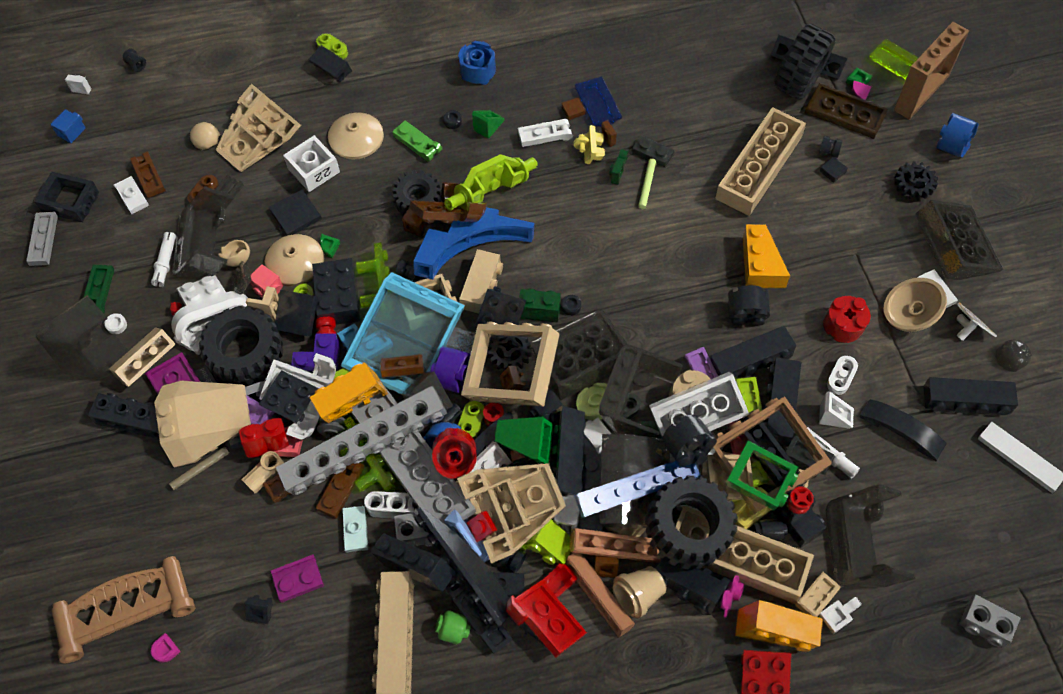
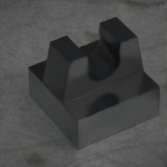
M254 595L253 598L248 597L245 603L246 620L268 624L271 619L273 599L268 597L267 600H261L259 595Z

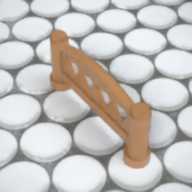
M174 556L168 557L163 560V565L160 568L137 571L107 581L88 591L71 604H67L66 601L54 603L52 615L60 646L58 650L59 661L61 663L77 661L84 656L82 645L171 609L174 617H183L191 614L195 610L193 599L189 598L179 560ZM159 579L161 584L156 598H153L143 588L147 583L152 584L155 580ZM138 588L139 593L135 605L131 607L121 597L123 593L131 592L133 589ZM116 597L115 608L112 616H109L99 608V605L103 601H109L111 598ZM90 606H94L95 610L89 625H86L77 618L80 610H87Z

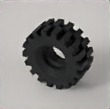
M412 170L413 174L406 172L404 173V178L400 176L398 178L399 182L395 181V188H393L394 202L397 211H400L403 217L407 210L410 209L411 200L442 202L440 183L437 182L435 176L432 177L431 173L425 174L423 170L417 173L416 170ZM415 193L425 194L422 199L414 200L410 198Z

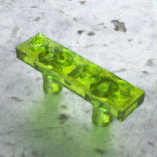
M381 242L373 243L375 253L373 260L356 262L358 274L367 272L377 273L379 289L384 279L390 274L389 266H385V261H388L387 249L383 250ZM390 290L380 306L384 321L392 320L391 312H394L393 300H389V295H392ZM377 293L360 295L361 308L370 307Z
M351 416L344 420L348 429L359 424ZM367 438L360 440V447L367 443ZM348 448L340 451V457L347 454ZM371 453L365 456L371 468L368 473L354 481L358 489L363 492L378 482L386 492H395L397 489L393 483L396 480L390 471L386 472L383 468L386 464L380 454Z

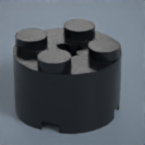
M754 285L740 286L736 292H733V289L728 292V314L732 324L735 326L743 325L744 322H753V325L756 326L765 324V320L770 317L769 291L767 289L762 291V287Z
M697 415L683 416L679 419L680 423L676 426L672 423L666 429L662 441L680 467L694 463L700 465L707 460V454L717 443V440Z

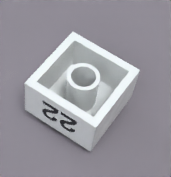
M315 135L283 155L289 171L309 192L340 172L337 159Z

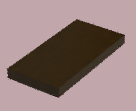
M820 83L805 109L806 114L875 139L888 111V108Z

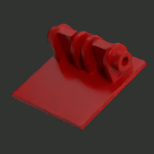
M743 650V655H741V664H743L742 694H790L791 653Z

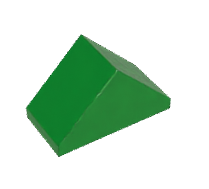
M490 110L473 111V129L489 139L505 118Z

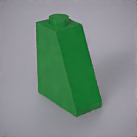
M544 417L498 420L495 430V441L505 448L539 464H549L553 424Z

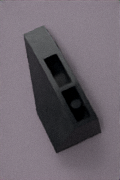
M421 507L417 508L414 511L416 523L420 528L425 527L429 533L427 539L431 545L439 548L442 553L439 556L456 572L453 576L459 586L464 585L468 591L465 595L472 605L476 604L481 612L478 614L486 625H501L509 617L506 607L507 601L510 598L492 571L459 535Z

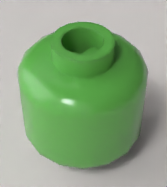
M446 611L443 615H439L435 632L438 633L440 640L459 644L463 638H468L471 625L467 624V617L465 615Z

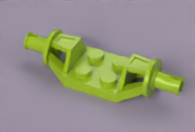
M501 154L471 168L464 184L455 186L454 196L445 199V207L449 211L458 206L466 210L467 202L481 203L483 202L484 194L496 190L498 187L507 186L512 188L518 183H524L529 178V171L537 168V161L533 157L523 161L518 157L511 158Z

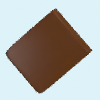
M408 209L402 218L404 230L417 236H422L425 221L417 216L414 211Z

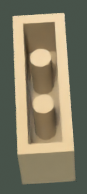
M477 249L459 299L460 303L465 305L463 310L479 313L487 288L493 289L494 286L497 287L496 278L498 274L501 275L503 263H501L499 254Z
M155 327L110 367L109 370L122 384L129 387L167 353L175 343L162 329Z

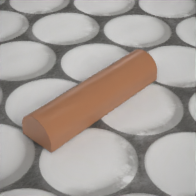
M574 528L571 533V552L659 563L661 561V557L658 555L660 552L658 548L653 549L650 545L652 538Z
M575 552L568 556L565 565L578 577L576 582L620 638L635 623L581 553Z

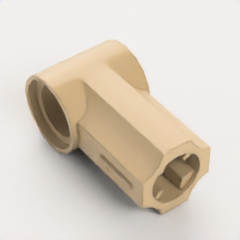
M272 451L266 452L261 457L260 463L241 480L256 494L263 487V483L278 475L276 467L284 462L277 453ZM277 461L275 466L268 467L270 462Z

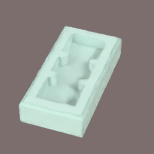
M365 506L343 508L345 552L368 550Z

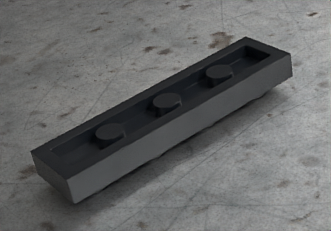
M583 454L582 461L584 467L581 477L583 487L581 493L603 486L605 469L604 454ZM604 510L585 517H581L580 514V529L603 532Z

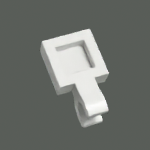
M856 597L845 605H842L838 600L823 610L819 616L834 634L853 620L850 613L859 608L861 603Z

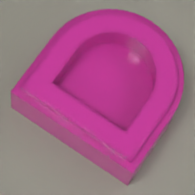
M166 633L157 639L151 647L152 657L161 663L172 660L181 652Z

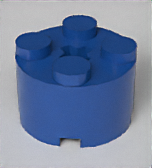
M474 41L471 42V45H464L459 51L460 73L465 81L485 85L496 72L495 53L488 43Z
M952 113L949 117L948 125L944 124L940 131L942 138L938 141L936 148L957 157H964L971 145V139L976 135L979 123Z

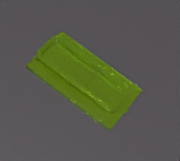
M885 39L876 47L869 56L870 59L904 79L907 78L911 66L918 59L917 56L888 39Z

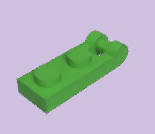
M406 120L392 131L395 138L428 162L433 159L435 153L438 154L442 151V146L438 142L431 140Z

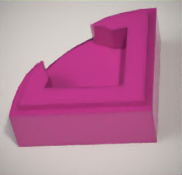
M854 80L852 92H854L856 97L866 100L872 86Z

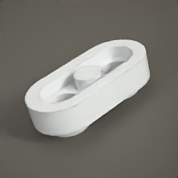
M842 356L838 359L827 382V387L832 393L840 395L848 390L858 368L857 361L853 357Z

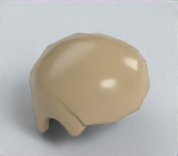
M207 122L196 124L190 132L191 142L196 148L201 150L209 149L218 143V136H220L218 130L211 123Z
M234 240L225 247H221V254L219 253L218 255L228 266L238 267L248 260L250 247L243 240Z

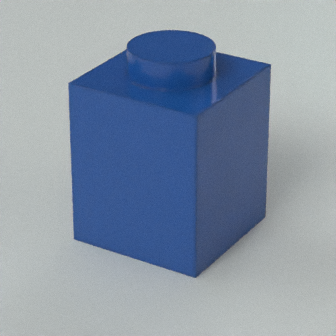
M66 109L50 124L56 135L69 143H72L86 129L82 122V117Z

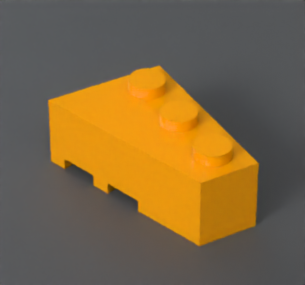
M746 224L743 234L746 286L786 288L790 275L767 226Z
M364 362L352 367L351 371L347 374L336 377L333 383L327 387L317 389L310 399L321 418L330 423L352 412V407L362 402L364 405L371 403L370 398L380 393L382 396H385L388 392L378 375Z
M758 600L738 609L735 636L795 647L799 651L810 652L811 649L820 646L822 618Z

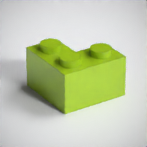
M550 520L519 549L523 551L531 549L534 552L540 553L543 556L542 559L551 565H554V563L565 564L571 552V536Z

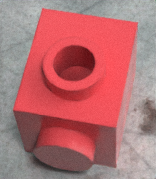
M261 265L248 277L254 292L260 297L264 296L267 286L274 287L277 294L283 288L280 277L264 265Z

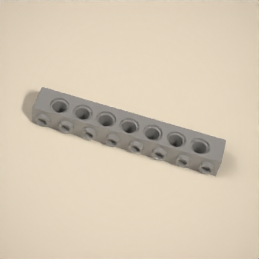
M430 386L276 467L277 472L287 492L292 495L301 494L307 490L306 487L324 482L327 479L326 477L333 473L343 472L346 466L365 460V456L383 451L386 445L402 441L405 438L404 436L411 432L417 433L421 431L424 425L440 421L447 412L433 386ZM420 408H426V412L423 415H417V411ZM401 418H407L404 425L398 426V421ZM387 428L385 435L378 436L380 429ZM367 438V443L360 447V440ZM348 448L347 454L340 457V451ZM328 458L327 465L320 467L321 461ZM308 468V474L301 478V472Z

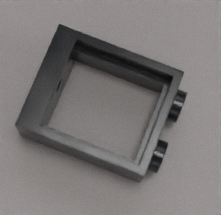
M51 171L34 202L41 212H55L58 217L83 223L94 201L97 200L99 191L93 181ZM64 186L82 190L74 207L55 202Z

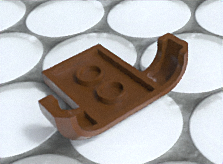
M442 182V202L411 200L410 209L425 222H434V220H441L444 223H452V221L478 222L485 213L487 203L467 202L466 210L458 206L449 211L445 207L444 202L446 198L454 196V189L458 183Z

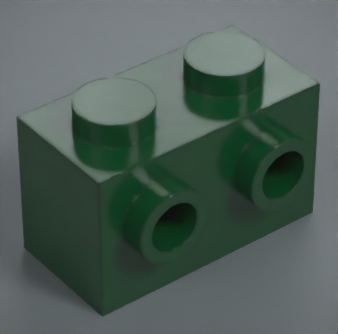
M520 289L519 298L526 300L520 319L548 322L559 321L561 293Z

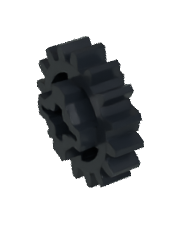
M913 161L912 165L906 162L904 167L900 166L896 172L894 184L898 185L897 191H903L902 196L908 194L909 199H912L913 196L917 200H920L921 196L927 199L928 195H933L938 185V177L934 176L936 171H930L929 165L924 167L923 162L919 165L915 161Z
M496 335V338H490L491 344L488 346V358H491L492 365H497L498 370L502 367L506 370L508 366H518L523 369V362L529 363V357L532 356L531 343L528 342L527 336L522 338V336Z

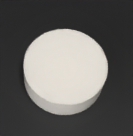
M112 314L106 318L105 327L111 334H120L126 329L127 321L121 314Z

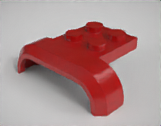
M561 563L544 579L518 597L511 596L507 601L506 612L519 626L525 622L555 658L587 633L558 599L578 579L567 565Z

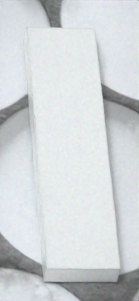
M993 422L988 425L978 438V440L1051 493L1062 483L1063 472Z

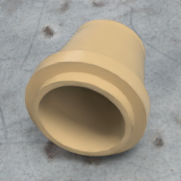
M649 566L629 574L622 573L615 577L613 593L616 600L629 616L640 618L647 613V609L666 593V585L660 573L655 568Z

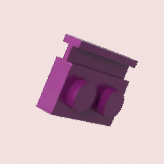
M314 555L271 570L281 603L324 587Z

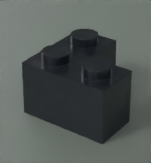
M791 490L786 493L788 497L783 507L778 506L773 513L777 518H781L782 522H786L788 533L798 546L802 548L822 535L826 527L822 517L819 514H815L812 510L816 503L814 494L813 503L806 513L795 514L789 509L787 501L793 491Z

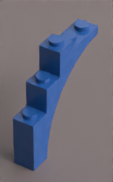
M486 207L484 215L478 222L453 221L448 233L428 229L414 259V275L434 279L439 269L450 258L467 248L485 242L499 240L532 242L535 223L499 216V210Z

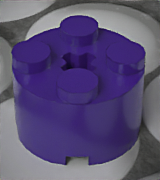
M442 346L439 351L438 360L432 364L430 374L434 375V386L455 393L462 392L471 353Z

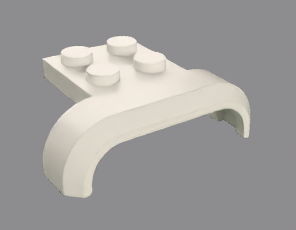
M216 275L206 276L202 280L193 283H185L177 288L185 307L178 310L172 319L173 333L177 340H185V330L189 324L221 313L228 308L229 310L237 306L245 308L248 297L237 291L226 292Z
M316 353L313 360L315 362L313 373L273 359L259 399H263L281 370L317 388L327 387L333 382L336 366L333 359ZM312 401L303 413L305 414L303 421H298L289 426L287 435L302 440L313 433L320 415Z

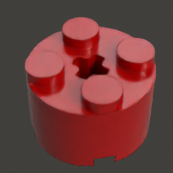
M853 296L838 297L834 299L824 317V329L828 335L833 336L834 340L838 342H854L863 334L871 318L870 310L866 305V301L862 298Z
M447 428L435 438L432 446V460L436 470L444 477L452 479L466 475L473 470L477 461L475 441L468 432L458 428ZM458 451V453L451 455V452Z

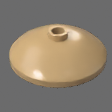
M350 113L340 117L332 124L328 132V141L331 149L337 155L347 159H360L373 154L382 144L384 135L380 122L373 116L365 113Z
M301 234L280 238L271 245L265 256V267L278 275L282 285L298 286L314 279L312 264L324 262V254L319 243L313 238Z
M928 278L909 279L895 286L887 295L884 302V314L888 322L896 329L907 332L920 331L932 326L942 317L947 306V296L942 286L934 280Z

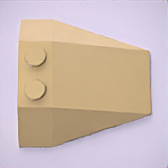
M253 84L239 98L237 102L239 106L235 114L232 113L228 130L225 129L216 149L218 153L240 172L288 141L301 126Z
M178 381L162 386L155 400L160 444L175 468L199 461L203 455L214 451L223 442L239 435L241 428L251 425L245 385Z
M549 464L478 469L457 478L465 499H470L476 508V516L487 510L497 528V531L488 536L486 541L483 542L491 563L514 554L566 507Z

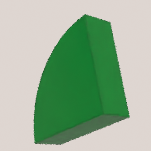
M856 68L847 78L846 83L853 85L855 80L866 84L871 81L872 75Z
M322 234L320 244L324 254L329 258H333L340 245V240Z

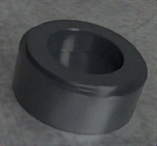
M451 110L444 114V125L447 128L456 129L462 124V116L458 111Z
M567 295L562 299L561 308L565 314L572 316L580 312L582 303L578 296Z

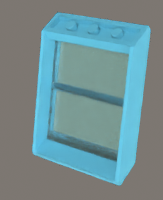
M391 272L384 279L341 367L351 371L355 365L365 362L378 375L382 384L387 389L394 390L409 398L425 389L431 377V366L437 362L440 348L446 346L465 305ZM423 354L424 373L382 378L381 358Z

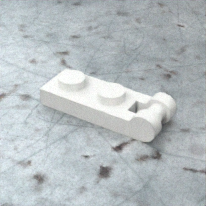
M567 119L518 128L522 147L561 139L567 141L573 137Z

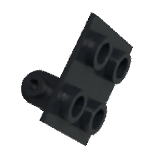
M496 286L493 289L487 288L475 325L487 324V322H494L499 325L510 322L518 325L526 300L501 293V288Z
M281 370L259 405L294 423L302 422L305 417L303 413L311 402L310 397L319 388Z

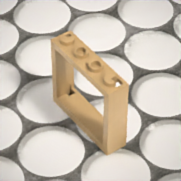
M494 322L478 324L461 395L471 401L544 407L559 333L551 325L544 323L540 324V326H534L529 323L515 325L510 322H505L504 325ZM491 335L542 337L530 391L479 388Z

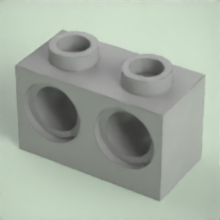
M415 513L394 516L396 539L415 547L424 544L432 546L427 539L429 533L425 532V527L420 528L414 519ZM407 529L413 530L410 536H404L403 532Z
M975 595L968 601L959 625L965 627V630L970 634L986 638L991 645L1005 647L1012 641L1020 617ZM973 613L978 614L981 617L982 622L977 621L974 618ZM996 624L1003 628L1004 634L997 630Z

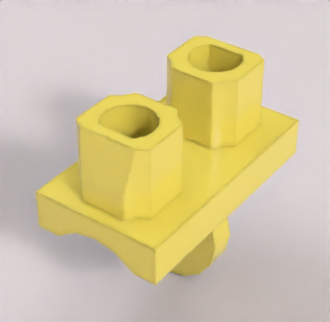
M591 125L589 126L588 133L580 134L574 140V147L579 149L581 153L584 152L585 164H590L592 160L601 161L605 155L604 148L596 147V145H602L604 135L595 132V126Z

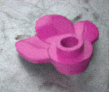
M735 575L733 580L729 582L727 590L723 593L720 607L725 609L724 618L727 617L733 600H740L744 589V583L740 582L738 575Z

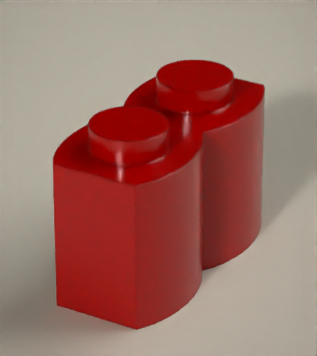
M281 418L269 419L261 424L247 425L239 430L241 443L247 457H258L268 451H279L289 446Z

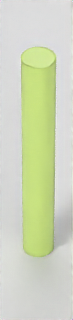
M649 159L638 206L640 209H645L656 164L654 159Z

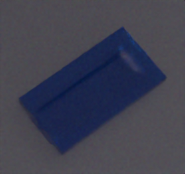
M602 76L575 84V88L595 127H601L602 122L606 120L610 124H614L617 120L622 119V115Z

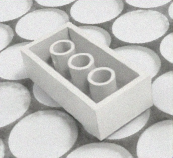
M730 372L649 405L662 437L672 423L676 426L681 422L679 419L686 415H697L710 431L749 415L734 376Z

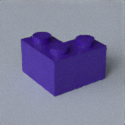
M316 334L314 352H293L291 366L313 373L315 367L313 360L317 353L333 359L336 371H338L340 343L337 335Z

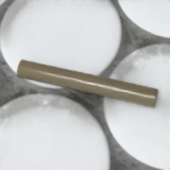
M224 446L170 482V486L173 490L177 489L228 455V450Z

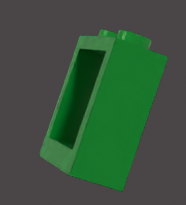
M747 441L725 485L774 511L778 506L783 507L788 495L785 492L788 486L793 487L798 478L795 472L798 467ZM752 453L788 472L775 498L738 480Z

